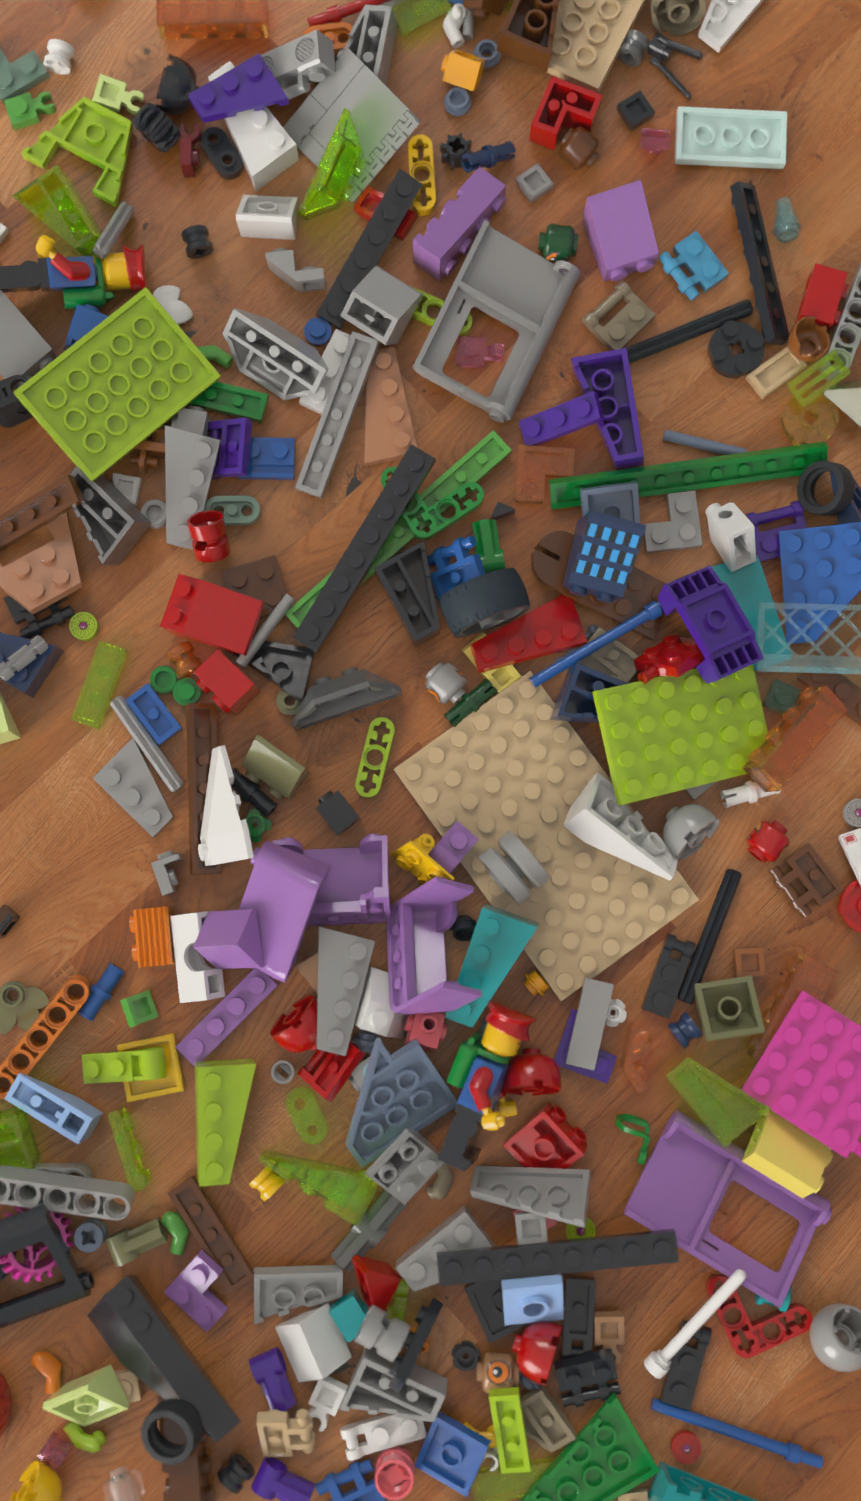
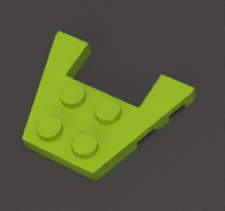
M83 97L58 119L59 123L49 132L45 130L38 136L39 140L32 147L29 148L27 146L21 155L25 160L45 170L60 146L99 166L104 171L92 192L94 196L116 207L119 201L134 126L132 121Z

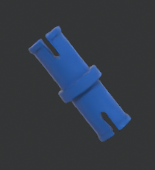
M109 963L97 984L93 983L90 987L91 993L77 1012L86 1019L94 1021L105 1001L110 1000L113 996L111 992L125 974V971Z

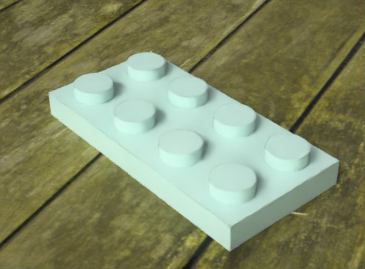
M678 107L676 111L674 164L783 169L786 164L787 112Z

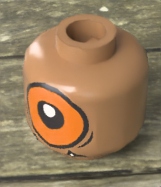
M487 1352L483 1357V1362H477L476 1381L481 1382L485 1393L489 1394V1389L518 1387L519 1369L511 1354Z

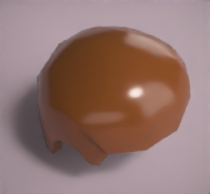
M809 316L802 317L792 327L787 343L789 351L797 359L806 363H814L819 361L829 351L830 338L827 333V327L819 326L815 323V317Z

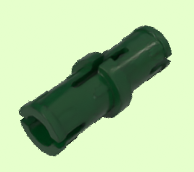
M485 678L469 694L465 693L462 695V700L447 713H444V717L449 720L448 722L452 726L456 727L472 712L476 713L481 704L498 692L494 686L492 687L493 684Z

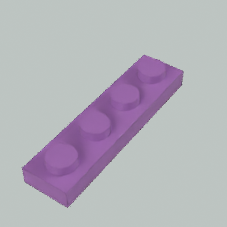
M254 968L176 1048L195 1067V1062L203 1061L279 984L263 971Z

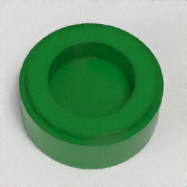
M159 666L150 675L152 688L163 695L173 693L174 685L179 681L177 672L169 666Z

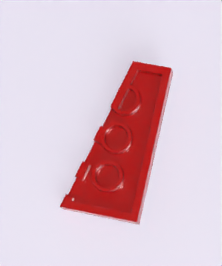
M561 595L471 644L470 648L478 672L482 673L581 647L587 643V639L574 601Z

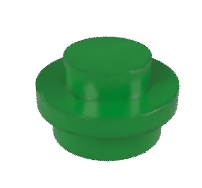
M191 678L180 679L173 688L174 699L183 706H186L188 703H197L202 693L196 681Z

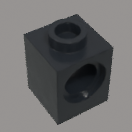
M329 791L318 800L320 805L316 808L337 836H340L361 819L339 791L334 794L332 791Z

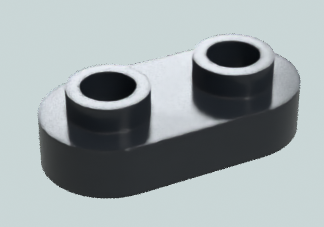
M207 128L200 138L203 152L220 177L226 180L236 179L243 171V162L240 154L221 128ZM211 138H218L216 142H210ZM227 159L233 160L230 164H224Z

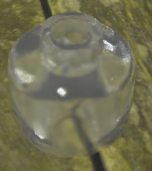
M127 1465L109 1472L111 1479H108L103 1484L106 1501L144 1500L146 1491L139 1470L132 1469L128 1471Z

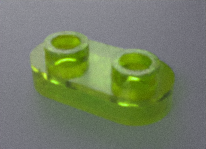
M304 1087L293 1089L288 1094L285 1102L292 1122L300 1138L305 1143H320L328 1131L324 1115L309 1089ZM297 1098L303 1099L305 1107L297 1108L295 1100ZM315 1125L318 1132L312 1135L307 1131V1127Z

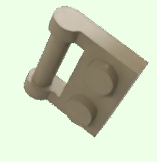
M620 281L614 287L615 291L592 313H587L582 318L586 328L610 351L626 347L656 315L632 292L629 285L624 281ZM623 299L627 305L602 327L598 321Z

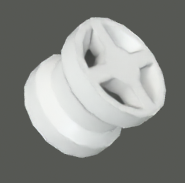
M59 39L49 40L47 45L49 53L44 58V66L57 74H69L72 67L70 60L73 59L75 54L74 47Z

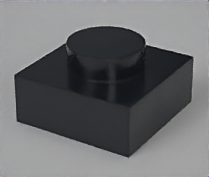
M641 90L620 102L616 109L630 131L653 119L655 115L654 109Z

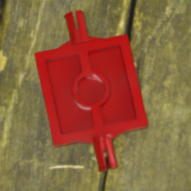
M669 635L663 638V641L658 645L646 649L642 655L634 659L636 670L643 671L638 674V680L646 684L659 676L678 678L703 662L705 658L694 638L689 639L682 638L679 635Z

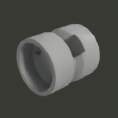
M372 1305L360 1325L355 1342L367 1349L375 1347L379 1356L393 1362L407 1337L410 1325L396 1317L391 1320L388 1319L386 1311Z

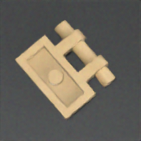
M299 1409L296 1413V1418H289L288 1412H281L279 1410L257 1413L256 1424L263 1457H293V1450H303L307 1454L314 1450L316 1439L315 1433L312 1430L313 1422L306 1409Z

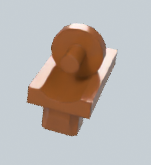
M158 429L153 433L152 442L143 441L128 453L131 454L130 463L139 464L140 473H147L149 466L158 467L159 459L157 458L165 459V430Z

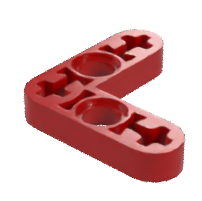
M717 1272L708 1277L706 1280V1291L710 1298L716 1293V1291H713L716 1288L715 1283L720 1281L724 1284L729 1279L728 1276ZM736 1290L728 1297L729 1300H726L716 1310L732 1348L742 1358L754 1357L805 1333L810 1329L813 1320L809 1310L801 1303L795 1302L789 1304L786 1312H781L778 1309L750 1322ZM731 1307H735L740 1311L739 1319L733 1323L727 1322L724 1317L726 1310ZM797 1311L804 1315L801 1317L802 1323L798 1325L795 1321H791L794 1319L793 1313ZM782 1317L786 1322H789L786 1324L789 1327V1330L787 1331L785 1330V1326L779 1320ZM768 1323H776L779 1327L778 1334L773 1338L764 1336V1327ZM742 1329L745 1337L750 1340L748 1342L749 1348L744 1349L740 1345L741 1339L736 1330Z

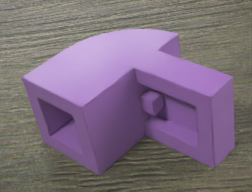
M456 821L428 855L448 873H451L479 839Z

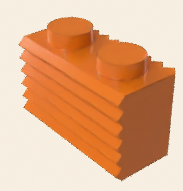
M172 906L133 910L134 916H130L129 926L131 933H135L136 944L132 945V958L134 962H138V968L175 964L170 917L173 916Z

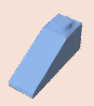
M23 1073L18 1074L5 1097V1100L77 1144L90 1138L103 1115L102 1111L79 1097Z

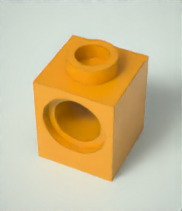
M454 49L449 55L444 57L441 72H444L443 81L471 91L476 90L480 84L486 59Z

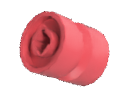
M399 1445L384 1449L379 1453L376 1463L375 1485L383 1497L389 1500L402 1499L408 1495L414 1484V1459L406 1447Z

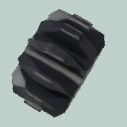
M147 103L144 107H141L133 118V124L136 129L160 152H167L177 143L178 138L181 136L178 127L172 120L152 103Z

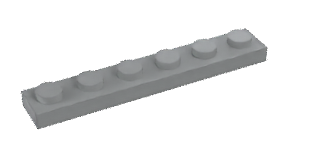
M352 331L295 486L297 491L323 499L380 345L377 339Z

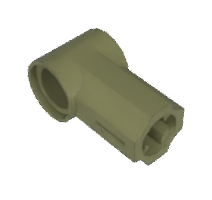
M160 1217L132 1229L129 1227L122 1229L105 1238L116 1267L127 1264L138 1258L141 1253L168 1241L167 1230L162 1225Z

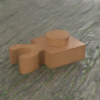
M595 1311V1345H600L598 1351L611 1348L616 1364L621 1362V1354L617 1345L625 1344L623 1311Z

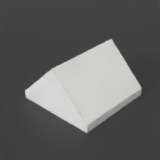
M243 195L236 212V222L241 237L295 240L298 198Z
M329 1301L275 1326L298 1382L324 1379L352 1358L351 1351L343 1334L328 1313L330 1308Z

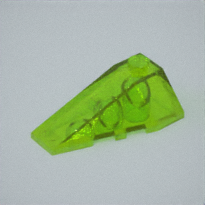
M264 1150L258 1159L289 1181L294 1179L300 1181L298 1185L302 1188L303 1192L309 1196L320 1195L325 1201L323 1206L357 1227L378 1186L374 1180L367 1176L366 1171L360 1169L358 1172L348 1167Z

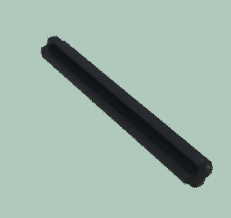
M746 299L626 347L629 363L636 362L718 329L727 321H737L750 316L753 312V306L750 300Z
M727 869L680 989L678 999L684 1003H694V985L702 982L742 874L734 869Z

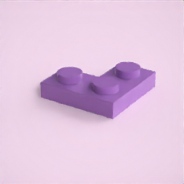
M201 1250L168 1286L164 1293L208 1332L224 1315L228 1307L207 1289L221 1274L223 1269Z

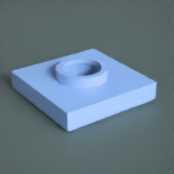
M560 1274L501 1280L505 1325L564 1320L563 1283Z

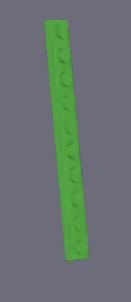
M493 430L420 494V497L426 506L430 507L468 482H480L512 453V450ZM415 499L410 503L406 511L416 508L417 501ZM446 504L442 506L440 514L442 515L452 505ZM420 513L415 516L420 526L418 531L425 530L431 524L430 522L425 524L420 517ZM403 518L400 519L361 585L375 574L374 567L393 558L416 538ZM332 572L285 613V616L297 629Z

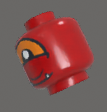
M775 820L772 823L760 821L746 839V843L749 846L747 851L764 864L766 861L775 862L789 845V839L785 835L788 830Z

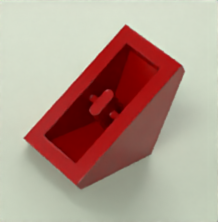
M355 1255L352 1257V1261L365 1304L369 1309L372 1305H375L385 1311L402 1278L388 1262Z

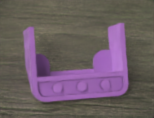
M436 876L390 906L391 917L386 921L389 1003L393 1012L418 1014L454 1011L482 996L481 990L461 986L455 981L447 982L444 931L451 928L458 918L456 902L473 893L474 886Z

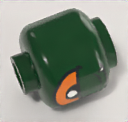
M551 223L546 227L545 233L540 232L538 249L543 250V258L548 261L557 262L561 260L569 262L571 256H576L579 234L574 233V228L570 225Z

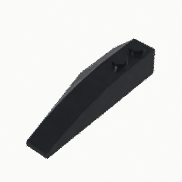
M127 1275L107 1292L87 1315L123 1366L163 1399H182L192 1405L199 1413L203 1424V1432L216 1443L241 1422L240 1418L136 1276Z

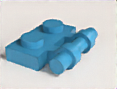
M697 231L674 246L673 252L677 258H672L668 251L659 256V260L664 265L663 270L667 275H672L679 285V291L682 295L686 294L691 301H694L700 295L695 288L697 285L706 293L729 275V272ZM685 266L692 277L687 278L681 267Z

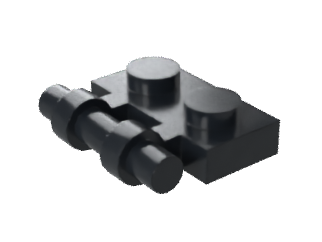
M9 595L3 598L15 623L19 625L25 621L28 622L29 626L19 630L22 638L26 639L33 636H41L44 634V630L56 624L60 626L67 622L66 619L75 615L70 605L63 609H60L58 605L68 600L67 596L35 614L30 613ZM50 609L51 615L38 621L36 615Z
M611 1348L553 1361L560 1392L572 1390L570 1393L561 1395L563 1407L575 1405L577 1408L584 1406V1402L596 1399L606 1401L614 1392L616 1395L621 1394L618 1381L608 1384L606 1382L618 1379ZM593 1384H597V1385H598V1386H596V1387H591V1388H587V1389L581 1390V1387H585V1386H589V1385H593Z

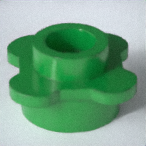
M254 808L249 810V815L245 819L249 829L250 840L257 843L262 840L264 832L272 828V821L265 819ZM253 823H257L258 827L253 828Z

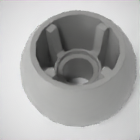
M834 1303L822 1308L813 1318L810 1326L809 1337L814 1353L830 1369L840 1372H852L861 1369V1310L853 1305Z

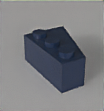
M576 663L568 669L550 720L599 723L592 692L628 683Z

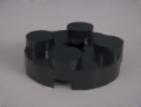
M733 320L727 321L713 333L708 344L707 352L713 369L720 375L731 379L750 374L762 361L764 337L747 323ZM739 345L743 354L738 353L736 356H733L731 354L732 349L729 346Z

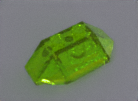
M345 108L341 113L297 212V215L303 220L338 209L344 201L348 202L354 190V186L351 185L355 175L360 176L366 163V160L363 159L364 153L351 114Z

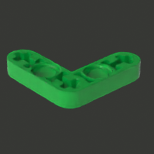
M389 467L383 471L381 475L383 489L389 481L388 477L394 473L397 467ZM468 482L430 507L426 506L417 492L414 497L417 501L416 508L411 511H405L402 518L417 539L427 541L477 510L484 501V491L479 484ZM470 490L471 493L477 492V501L473 502L471 499L463 503V508L465 509L461 511L460 505L455 498L458 497L459 502L467 497L466 491ZM446 504H450L456 509L455 515L449 519L442 517L440 514L441 507ZM419 513L425 524L431 523L429 525L430 531L427 533L424 530L418 531L420 526L415 516Z

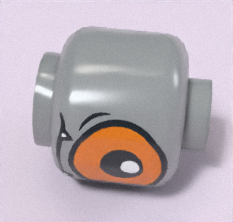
M440 662L425 676L427 679L425 688L440 704H446L450 700L455 704L466 693L463 688L467 683V679L452 663L443 664Z

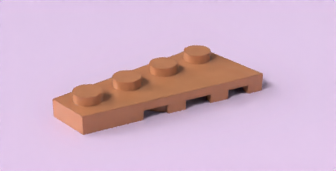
M394 346L377 350L366 380L365 466L401 459L411 444L417 447Z

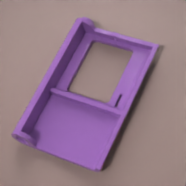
M675 1110L667 1121L625 1206L624 1214L652 1231L674 1229L678 1247L728 1277L738 1269L743 1270L746 1273V1279L741 1285L781 1308L816 1227L821 1223L823 1225L826 1224L831 1217L830 1201L814 1192L805 1198L799 1197L742 1162L745 1154L744 1149L679 1110ZM734 1181L798 1220L799 1227L779 1271H772L710 1233V1224L730 1182Z

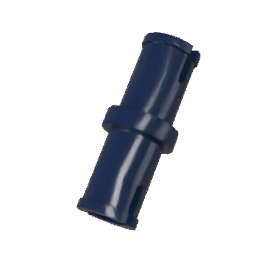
M506 141L496 146H483L479 151L464 154L462 156L463 161H461L462 167L468 173L479 167L488 169L495 167L499 162L514 159L515 154L511 153L516 152L515 146L511 141Z

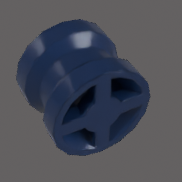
M686 1012L680 1015V1020L676 1023L671 1022L667 1025V1028L683 1049H686L694 1038L699 1039L703 1036L698 1026Z

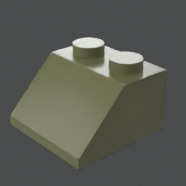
M259 735L254 739L241 765L247 769L244 775L257 784L262 780L270 785L267 791L280 800L284 796L291 800L310 773L305 767Z

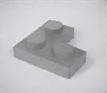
M688 491L667 494L666 501L669 521L643 524L646 525L643 536L645 554L701 548L702 546L696 492Z

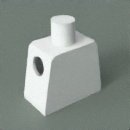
M719 503L711 504L705 511L708 518L709 537L730 572L732 573L755 562V530L751 521L734 503H728L723 506Z

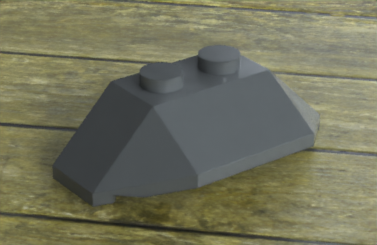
M357 667L341 672L342 676L331 679V676L320 678L315 681V686L309 688L292 722L295 731H299L402 696L401 688L365 669L358 671Z

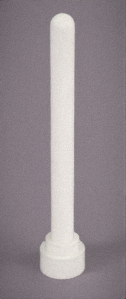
M736 1270L663 1350L652 1351L644 1360V1365L654 1377L661 1379L670 1370L671 1358L746 1279V1273L743 1270Z

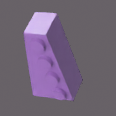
M479 167L458 190V199L456 201L450 199L444 205L440 219L437 220L433 217L427 224L428 229L424 236L418 234L413 239L414 264L439 282L445 275L450 276L457 266V259L460 255H466L471 249L474 242L473 239L478 234L484 220L490 223L489 218L492 214L500 212L507 200L505 198L506 185Z

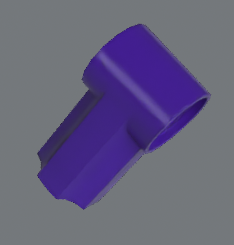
M275 1347L249 1359L252 1375L258 1385L261 1384L271 1410L285 1412L294 1406L297 1400L286 1375L287 1368L280 1349Z
M265 1457L251 1485V1489L258 1496L268 1500L277 1498L281 1501H310L315 1488V1483L288 1471L287 1466L283 1462L273 1457Z

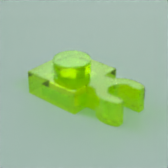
M401 1277L402 1279L396 1289L394 1305L387 1306L386 1312L390 1320L395 1317L401 1321L404 1319L409 1285L403 1277Z

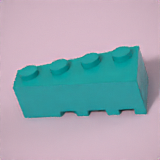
M485 904L481 909L457 980L461 986L481 990L482 996L454 1011H447L445 1018L473 1027L540 923Z
M661 1461L658 1463L660 1472L654 1475L648 1491L649 1501H759Z

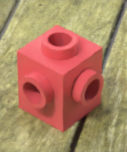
M438 1012L408 1014L403 1029L408 1031L404 1045L417 1039L424 1051L430 1053L435 1051L439 1041H443L446 1035L447 1024H444L445 1015Z

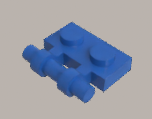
M474 536L460 537L454 540L452 545L448 547L441 546L435 549L433 554L427 556L428 564L430 566L436 564L438 571L430 574L438 601H440L439 599L442 595L454 587L486 574L480 555L473 554L469 556L468 553L470 548L477 544ZM456 556L457 562L450 565V557Z
M370 1458L363 1462L357 1460L349 1464L350 1468L337 1474L335 1472L325 1475L324 1480L315 1484L319 1495L330 1492L332 1499L328 1501H388L387 1498L378 1492L375 1479L366 1481L364 1475L374 1470ZM354 1480L357 1487L342 1493L340 1486Z

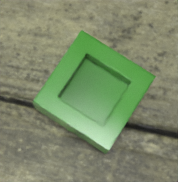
M150 990L120 1000L129 1028L159 1017Z

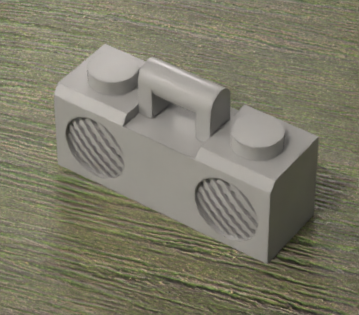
M317 29L261 55L288 97V100L308 92L309 81L313 83L320 82L325 77L336 73L333 41Z

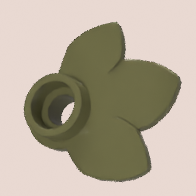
M9 981L2 985L0 988L1 1034L5 1035L16 1024L24 1030H28L39 1016V1009L47 1006L50 1002L46 993L38 987H26L19 981ZM11 990L18 992L17 1000L10 999L9 993Z

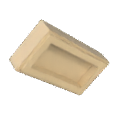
M787 346L748 374L745 379L761 400H763L806 369L808 365L792 355Z

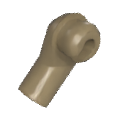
M443 1163L436 1171L438 1176L435 1182L428 1186L427 1192L431 1199L441 1200L448 1195L454 1181V1176L447 1163Z

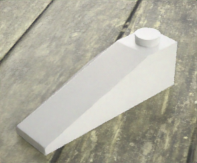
M225 745L213 748L211 754L200 835L201 844L198 845L199 857L201 861L205 862V866L254 858L246 819L240 820L238 814L241 800L239 794L237 795L234 790L232 791L230 786L234 782V776Z
M596 773L570 807L563 826L593 847L669 881L674 877L678 859L656 832L650 833L641 822L643 817L638 811L633 813L626 804L617 805L613 784L599 773Z

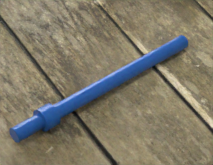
M652 601L645 605L644 610L530 677V682L536 688L649 619L653 621L662 616L664 610L660 602Z
M654 1397L651 1400L650 1409L782 1455L786 1461L795 1464L802 1462L819 1469L823 1466L824 1458L822 1456L802 1450L801 1445L792 1442L785 1444L703 1414L661 1402L660 1399Z

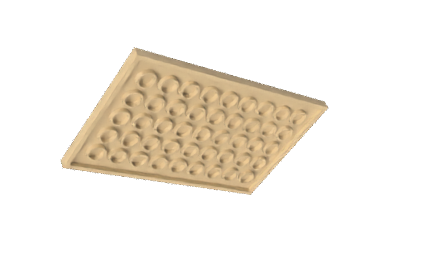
M529 671L479 707L476 713L472 712L456 727H451L393 770L442 837L458 821L479 839L460 863L491 906L540 923L523 950L559 1000L563 1001L583 986L585 977L592 979L699 901V899L677 869L675 870L674 877L669 881L585 843L563 826L570 807L596 773L602 775L610 783L612 781L568 721L550 720L555 703L541 685L534 688L529 680L534 675ZM626 804L628 808L634 813V810L631 808V806L629 804ZM509 830L525 845L551 878L543 886L536 888L524 877L522 880L529 888L531 896L520 905L507 892L504 893L478 858L489 847L494 848L505 858L506 855L499 847L498 840Z

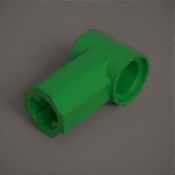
M483 519L472 523L473 536L477 542L475 546L476 553L474 554L480 555L485 573L504 569L503 550L499 546L496 520Z

